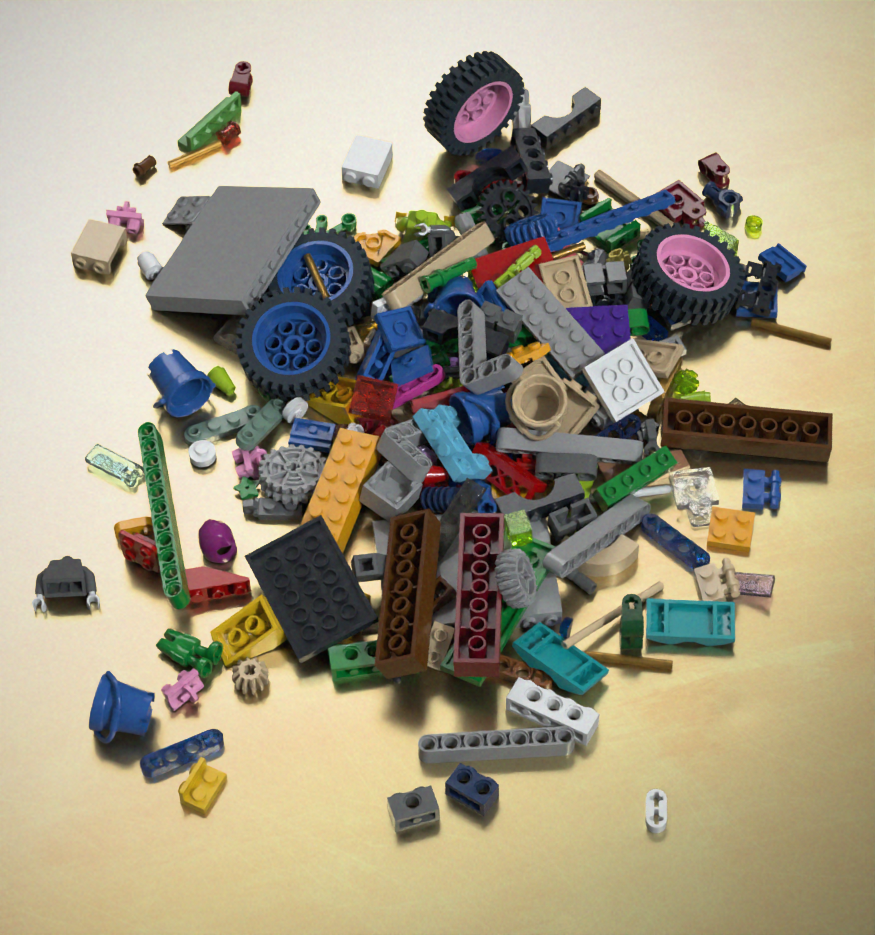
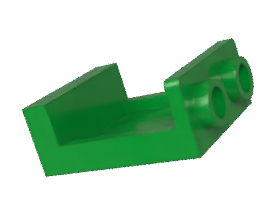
M608 197L603 201H599L591 209L585 210L580 215L579 223L613 210L612 199ZM635 219L631 223L616 226L615 229L603 231L597 236L589 238L609 255L611 251L622 249L640 237L641 223Z

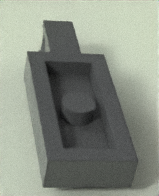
M273 498L243 500V514H253L254 517H259V520L302 521V501L298 502L297 505H293L292 502L282 504L281 500L273 501Z

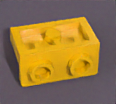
M200 757L198 762L191 766L187 780L182 781L178 788L180 803L205 814L227 779V774L206 765V759Z

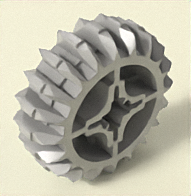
M508 549L501 552L500 555H497V560L495 561V578L498 582L500 594L503 595V600L506 601L507 605L512 608L528 607V605L535 602L537 596V579L532 568L533 564L530 563L529 557L521 549Z

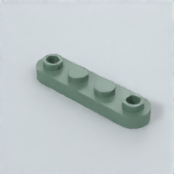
M280 399L270 400L238 432L235 440L236 445L246 451L253 450L284 419L282 412L286 403Z
M250 405L190 426L184 432L185 442L191 446L199 440L213 442L238 433L262 408L257 405Z

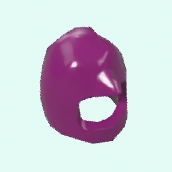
M208 519L201 525L198 530V542L204 557L211 562L226 563L233 560L237 552V545L230 527L225 522ZM231 546L228 553L218 555V549Z

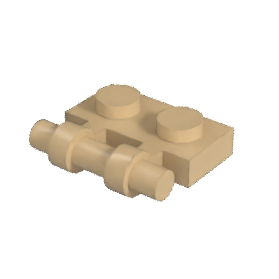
M729 558L722 559L723 566L717 569L715 562L694 569L703 601L727 602L725 594L731 593L732 597L740 596V584L734 575L736 570ZM726 577L727 582L725 584H721L720 579Z

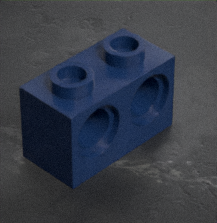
M460 763L445 782V794L484 816L499 796V784L491 777L479 774L473 767ZM460 781H467L468 783L462 784V783H459V782H460ZM479 792H486L487 794L481 795Z

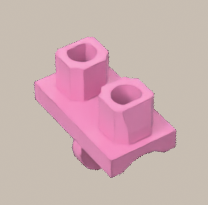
M124 201L123 206L117 205L116 210L106 209L108 223L121 226V223L127 224L126 230L129 233L137 234L140 225L144 226L142 213H137L136 207H130V201Z
M256 446L250 451L241 448L231 451L233 459L237 464L244 461V464L235 468L239 478L242 480L243 476L247 478L252 477L253 480H259L260 475L257 466H260V460H263V456L267 454L266 450Z
M194 668L190 672L185 670L180 672L177 677L178 681L174 685L166 684L161 688L164 698L173 711L178 709L187 700L193 703L198 700L196 693L204 685L198 676V671Z

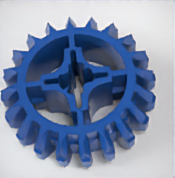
M543 213L520 219L505 228V237L511 247L543 236L547 239L558 232L557 219H555L552 213Z

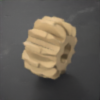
M246 657L244 662L238 660V666H233L232 682L237 690L242 689L244 695L248 691H251L254 695L255 690L263 691V685H268L269 669L266 668L264 661L259 662L257 657L253 660Z

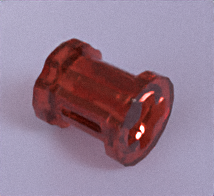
M230 120L226 127L216 132V136L223 145H228L232 138L239 136L242 132L240 126Z

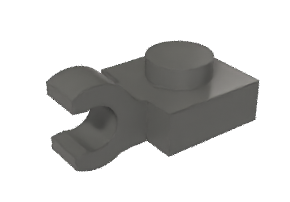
M654 419L645 420L644 428H641L642 440H646L647 444L644 448V457L646 458L649 456V451L656 452L660 447L657 444Z

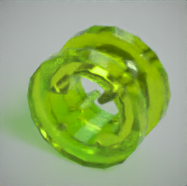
M757 215L748 216L745 220V231L750 234L759 233L762 229L763 220Z

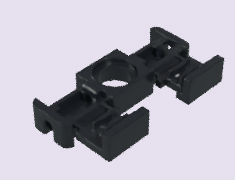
M748 261L744 272V280L751 276H754V279H758L757 292L755 295L754 292L751 294L742 289L735 309H739L740 305L748 308L753 307L752 313L769 317L772 310L769 309L770 301L773 302L779 281L776 280L777 273H780L782 265L778 263L773 265L771 264L772 262L765 261L762 267V264ZM768 286L772 289V291H765L762 289V287Z

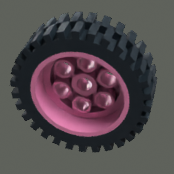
M478 51L474 53L473 57L470 54L467 55L465 61L462 59L457 61L458 66L454 67L452 65L449 68L450 72L447 75L444 73L441 76L443 80L435 83L436 90L430 91L429 96L431 99H427L425 102L427 108L423 109L425 114L423 116L424 127L451 154L462 156L464 153L469 155L470 151L473 153L477 152L478 147H486L487 142L490 144L494 142V137L496 135L499 137L502 134L501 130L509 127L508 121L514 120L516 117L514 112L519 111L520 106L518 104L523 102V97L521 96L525 93L523 77L498 53L493 51H482V53Z
M668 223L664 224L663 228L658 226L655 230L652 229L645 236L633 261L631 279H635L633 282L634 287H639L637 293L639 296L645 295L643 301L646 304L649 302L653 303L651 308L654 311L659 308L662 310L660 313L662 316L665 317L666 314L672 315L670 320L673 321L680 318L683 324H687L688 320H690L692 325H698L699 321L702 325H707L709 321L713 324L718 319L722 320L725 315L729 314L745 282L744 266L739 264L741 261L740 257H734L735 250L733 248L727 249L729 244L726 241L720 243L719 236L715 234L714 237H711L709 235L711 231L705 229L703 233L699 231L700 227L694 226L693 229H690V225L685 223L683 227H680L679 223H673L671 228Z

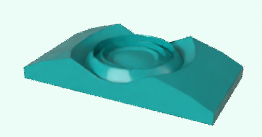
M647 598L646 638L670 645L682 642H696L705 646L735 642V602Z
M541 622L537 623L513 642L512 647L531 668L543 670L552 677L559 688L575 694L583 695L609 673V669L573 645L568 649H564L561 642L566 639Z

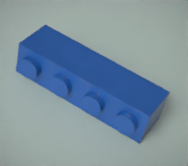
M379 328L355 380L371 383L374 391L381 386L395 352L389 353Z

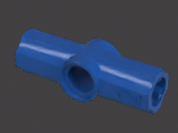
M471 479L467 483V491L472 499L473 509L477 510L478 513L496 512L497 506L491 495L490 485L485 484L480 479Z

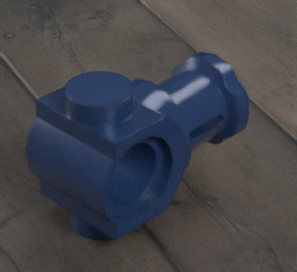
M712 181L708 182L702 190V195L714 201L713 204L716 206V212L725 219L735 216L737 210L740 209V203L743 202V197L740 193L735 192L733 189L721 190Z

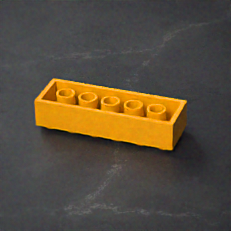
M344 428L339 429L301 522V525L322 515L342 553L363 504L359 501L363 485L375 474L382 456L376 448L380 440L379 436Z

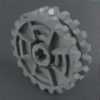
M290 444L289 447L279 446L278 450L272 449L270 454H265L263 460H260L259 484H261V490L265 491L267 497L272 496L273 501L281 500L282 504L292 502L293 505H297L300 501L308 503V499L312 498L326 464V459L321 456L320 452H314V448L306 449L304 445L295 447L294 444Z

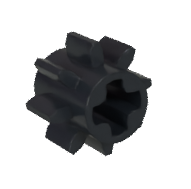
M575 179L570 184L567 183L565 197H569V201L583 203L584 200L588 199L589 186H585L584 181Z

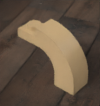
M621 534L611 546L601 550L577 569L584 575L605 577L620 573L638 558L639 544ZM566 535L561 540V543L567 540L569 537Z

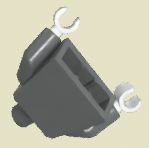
M421 223L414 226L421 228V233H414L415 236L430 234L428 235L430 258L460 237L455 235V232L446 225H430V227H427L426 224Z
M67 555L62 557V559L51 560L47 568L42 570L36 577L35 595L37 596L31 602L34 611L36 612V607L39 604H42V611H46L47 606L43 596L45 598L86 596L87 593H89L87 598L88 609L90 610V603L93 601L97 602L99 609L100 598L95 594L97 592L95 574L87 566H82V561L79 558L73 559V557Z

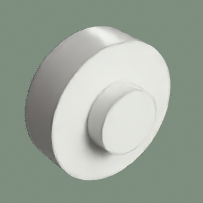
M301 397L294 398L285 406L282 417L288 423H294L295 418L301 419L306 413L308 403Z
M199 440L189 447V459L195 466L206 467L211 465L216 459V448L209 441Z

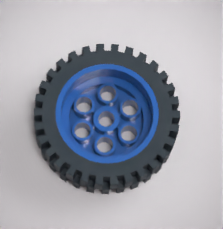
M319 227V232L315 233L314 228L308 229L309 234L304 235L302 232L264 294L271 298L273 297L272 291L276 289L279 294H283V288L289 287L290 293L294 292V287H300L302 293L305 292V288L311 289L314 296L318 289L303 258L305 254L310 253L316 267L322 268L318 271L328 291L332 305L335 303L339 312L342 313L345 323L350 327L354 324L353 317L359 320L362 317L361 310L367 311L369 308L367 302L371 303L373 299L371 293H374L375 290L373 285L375 284L366 251L364 248L362 249L359 241L355 242L353 236L349 235L347 237L346 232L340 231L337 235L334 228H330L329 233H327L325 227ZM335 274H341V276L337 278L333 277Z
M289 287L283 288V294H279L276 289L272 291L273 297L268 298L267 294L261 296L263 303L259 304L256 300L252 304L254 311L249 308L246 310L245 315L247 319L241 318L239 322L241 328H237L236 332L239 338L236 339V346L238 348L236 351L248 380L252 382L256 389L259 388L265 396L266 392L269 393L271 399H277L279 395L283 402H288V397H291L293 400L300 396H303L305 401H309V394L312 393L318 398L321 396L319 390L322 388L327 393L331 390L330 382L334 385L339 382L337 374L343 377L345 373L344 366L348 367L350 362L348 356H351L349 332L335 303L332 305L331 299L327 296L323 299L322 293L318 291L313 296L312 290L309 288H305V292L302 293L300 287H294V292L290 293ZM287 328H291V329H292V330H291L290 332H288V333H284V332H283V331H284L285 329H287ZM307 330H312L308 335L303 334ZM273 344H279L277 348H270ZM295 345L299 346L297 350H290ZM315 347L320 348L317 352H311ZM286 361L285 365L278 366L279 362ZM307 363L305 367L298 368L299 364Z

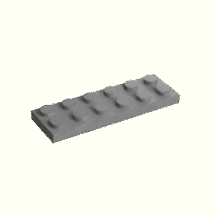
M529 267L496 290V294L512 312L523 315L522 324L540 344L549 343L551 351L548 352L549 355L571 380L576 379L583 373L582 368L605 355L603 350Z

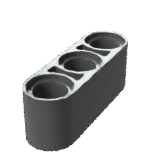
M539 453L536 455L535 477L541 480H555L575 473L579 481H593L597 477L598 458L593 454Z

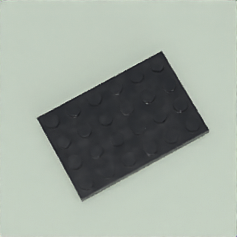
M322 515L244 556L300 663L379 622Z

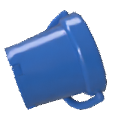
M456 277L449 280L445 286H438L434 293L435 302L433 304L429 303L426 306L423 316L427 320L429 311L435 308L458 317V307L463 301L471 300L480 309L483 302L476 294L473 283L468 277Z
M170 349L173 353L167 355L165 352L158 354L148 366L150 374L147 373V376L162 398L155 402L152 407L155 409L165 407L171 416L184 417L196 412L207 402L216 384L203 371L197 370L179 350Z
M504 385L478 395L472 392L466 393L461 391L450 396L449 406L457 411V416L461 421L456 429L466 444L471 446L479 442L494 445L497 441L498 428L512 423L509 419L510 415L506 410V393L504 394L501 390L505 388ZM491 433V441L481 442L484 436Z
M107 670L101 676L94 695L89 716V730L93 731L96 737L103 743L111 742L116 731L145 736L153 711L151 702H155L156 693L119 681L110 670ZM103 730H110L106 738L101 734Z

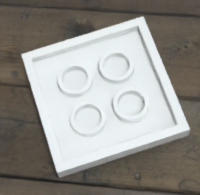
M633 338L581 369L613 423L665 392Z

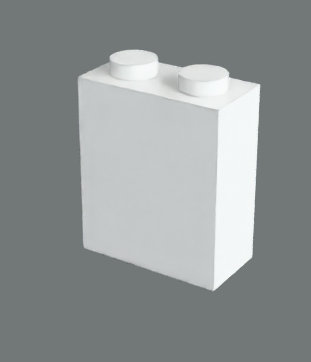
M356 134L341 166L342 180L379 189L393 157V143Z

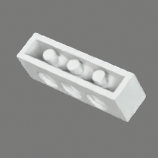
M518 677L506 697V710L543 727H569L575 733V741L587 746L599 724V713L592 708L583 707L570 698L561 697L550 689L537 686L530 680Z

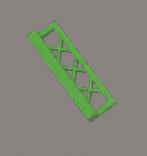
M235 91L230 97L226 96L177 140V145L187 152L200 148L242 110L240 93Z

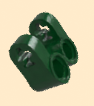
M627 594L622 598L619 647L620 650H642L644 638L642 601L636 594ZM630 602L633 603L634 609H630Z

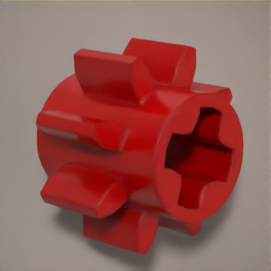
M522 453L521 458H516L515 462L535 476L536 460L532 459L533 454Z

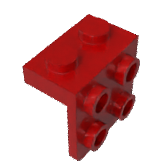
M120 530L118 536L124 558L141 564L146 570H153L159 573L160 566L156 542L137 532L132 535L124 530Z

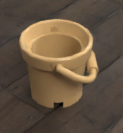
M535 374L527 378L520 376L506 393L505 404L506 410L510 415L509 419L520 433L525 434L529 439L535 441L548 439L560 428L567 407V393L563 385L554 377L545 374ZM528 430L547 431V433L536 436Z

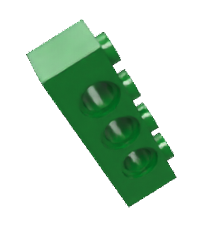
M664 446L596 488L592 496L602 511L606 512L627 496L635 494L672 471L678 462L667 446Z
M377 640L358 641L346 645L337 644L328 648L332 681L382 674L374 666L375 657H371L376 655Z

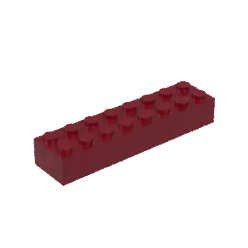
M460 513L453 659L454 677H500L502 594H500L498 582L495 578V561L497 560V555L504 552V513Z

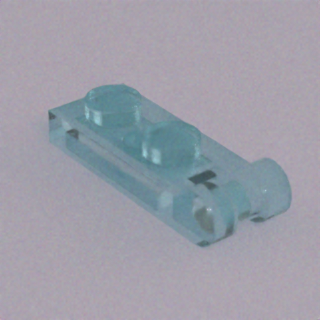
M98 443L84 457L86 463L123 481L129 487H134L137 483V478L144 475L143 466Z

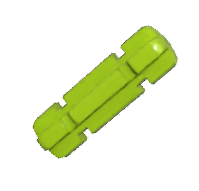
M533 245L529 252H525L515 261L516 264H512L507 270H510L515 276L518 275L520 270L526 269L534 261V258L537 259L541 255V249Z

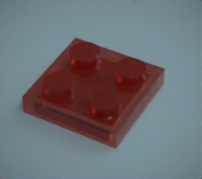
M358 375L349 413L390 422L399 384Z

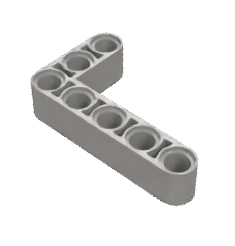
M471 300L463 301L458 307L461 384L473 394L478 395L518 379L523 373V366L509 354H503L486 361L485 314Z
M414 419L396 424L384 430L376 448L409 480L422 483L432 466L431 460L417 448L428 443V440Z

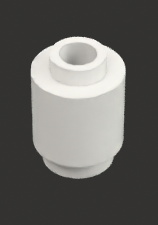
M143 251L138 255L137 264L148 280H155L163 269L155 254L150 251Z

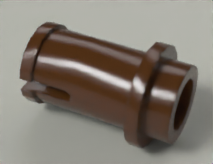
M148 155L141 162H136L133 165L132 171L137 177H143L149 169L157 164V161L153 156Z

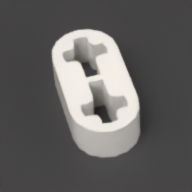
M653 789L646 796L645 824L650 832L660 833L664 831L667 823V797L663 791ZM654 798H658V807H654ZM654 815H658V825L654 824Z

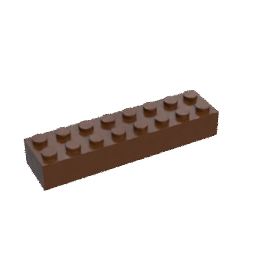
M664 398L660 446L828 462L832 451L833 413Z
M430 509L399 515L390 519L374 664L387 679L427 671L441 522Z

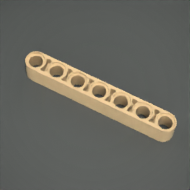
M486 222L478 223L383 292L382 296L390 310L406 307L425 293L419 282L421 276H428L433 274L436 269L443 270L469 257H473L490 245L495 238Z

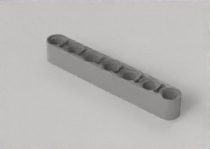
M498 428L496 450L504 453H526L535 456L539 453L593 454L597 456L598 462L635 465L642 460L643 442L557 432L546 440L535 441L529 439L525 434H521L516 428ZM528 430L536 436L547 433V431Z
M634 495L627 496L552 549L543 560V568L561 578L566 577L617 540L621 534L624 535L648 516L651 505Z
M560 726L426 734L418 740V756L424 763L565 756L571 754L574 750L575 733L569 727Z

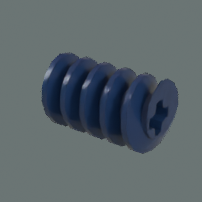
M428 486L421 493L423 509H430L433 513L460 514L466 510L469 503L468 493L463 487Z

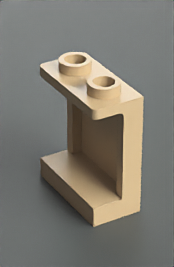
M88 219L71 251L73 266L109 275L111 272L110 264L119 246H125L128 241L126 227Z
M564 378L562 381L567 387L568 413L563 416L561 426L556 432L579 434L601 406L596 402L597 397L591 392L587 391L584 393L580 390L582 386L573 379L570 382Z

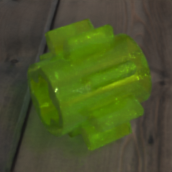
M687 368L685 371H679L674 378V383L677 384L675 390L681 394L694 393L700 384L699 380L696 379L699 374Z

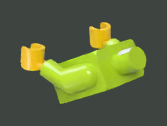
M423 209L418 211L410 210L408 216L406 212L396 211L394 222H396L397 230L404 232L403 241L410 242L413 240L420 241L430 235L427 233L422 236H415L414 233H421V228L414 227L415 225L424 223L427 227H430V225H446L451 228L455 227V216H443V221L439 218L438 213L428 212Z

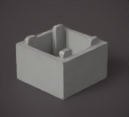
M387 461L363 485L359 501L390 522L391 517L403 515L419 499L423 484L416 481L412 482L391 462Z

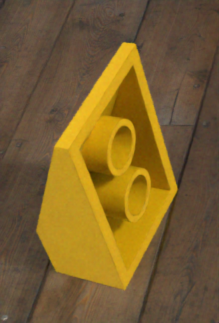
M338 377L339 382L336 385L330 382L331 390L327 393L323 388L319 390L320 397L316 398L314 393L309 394L310 400L306 401L308 406L337 424L348 425L350 423L357 425L356 417L366 416L371 413L369 402L377 396L371 383Z
M262 594L210 631L213 640L223 644L221 657L226 667L237 664L238 660L245 661L246 657L250 659L273 650L287 640L269 602Z

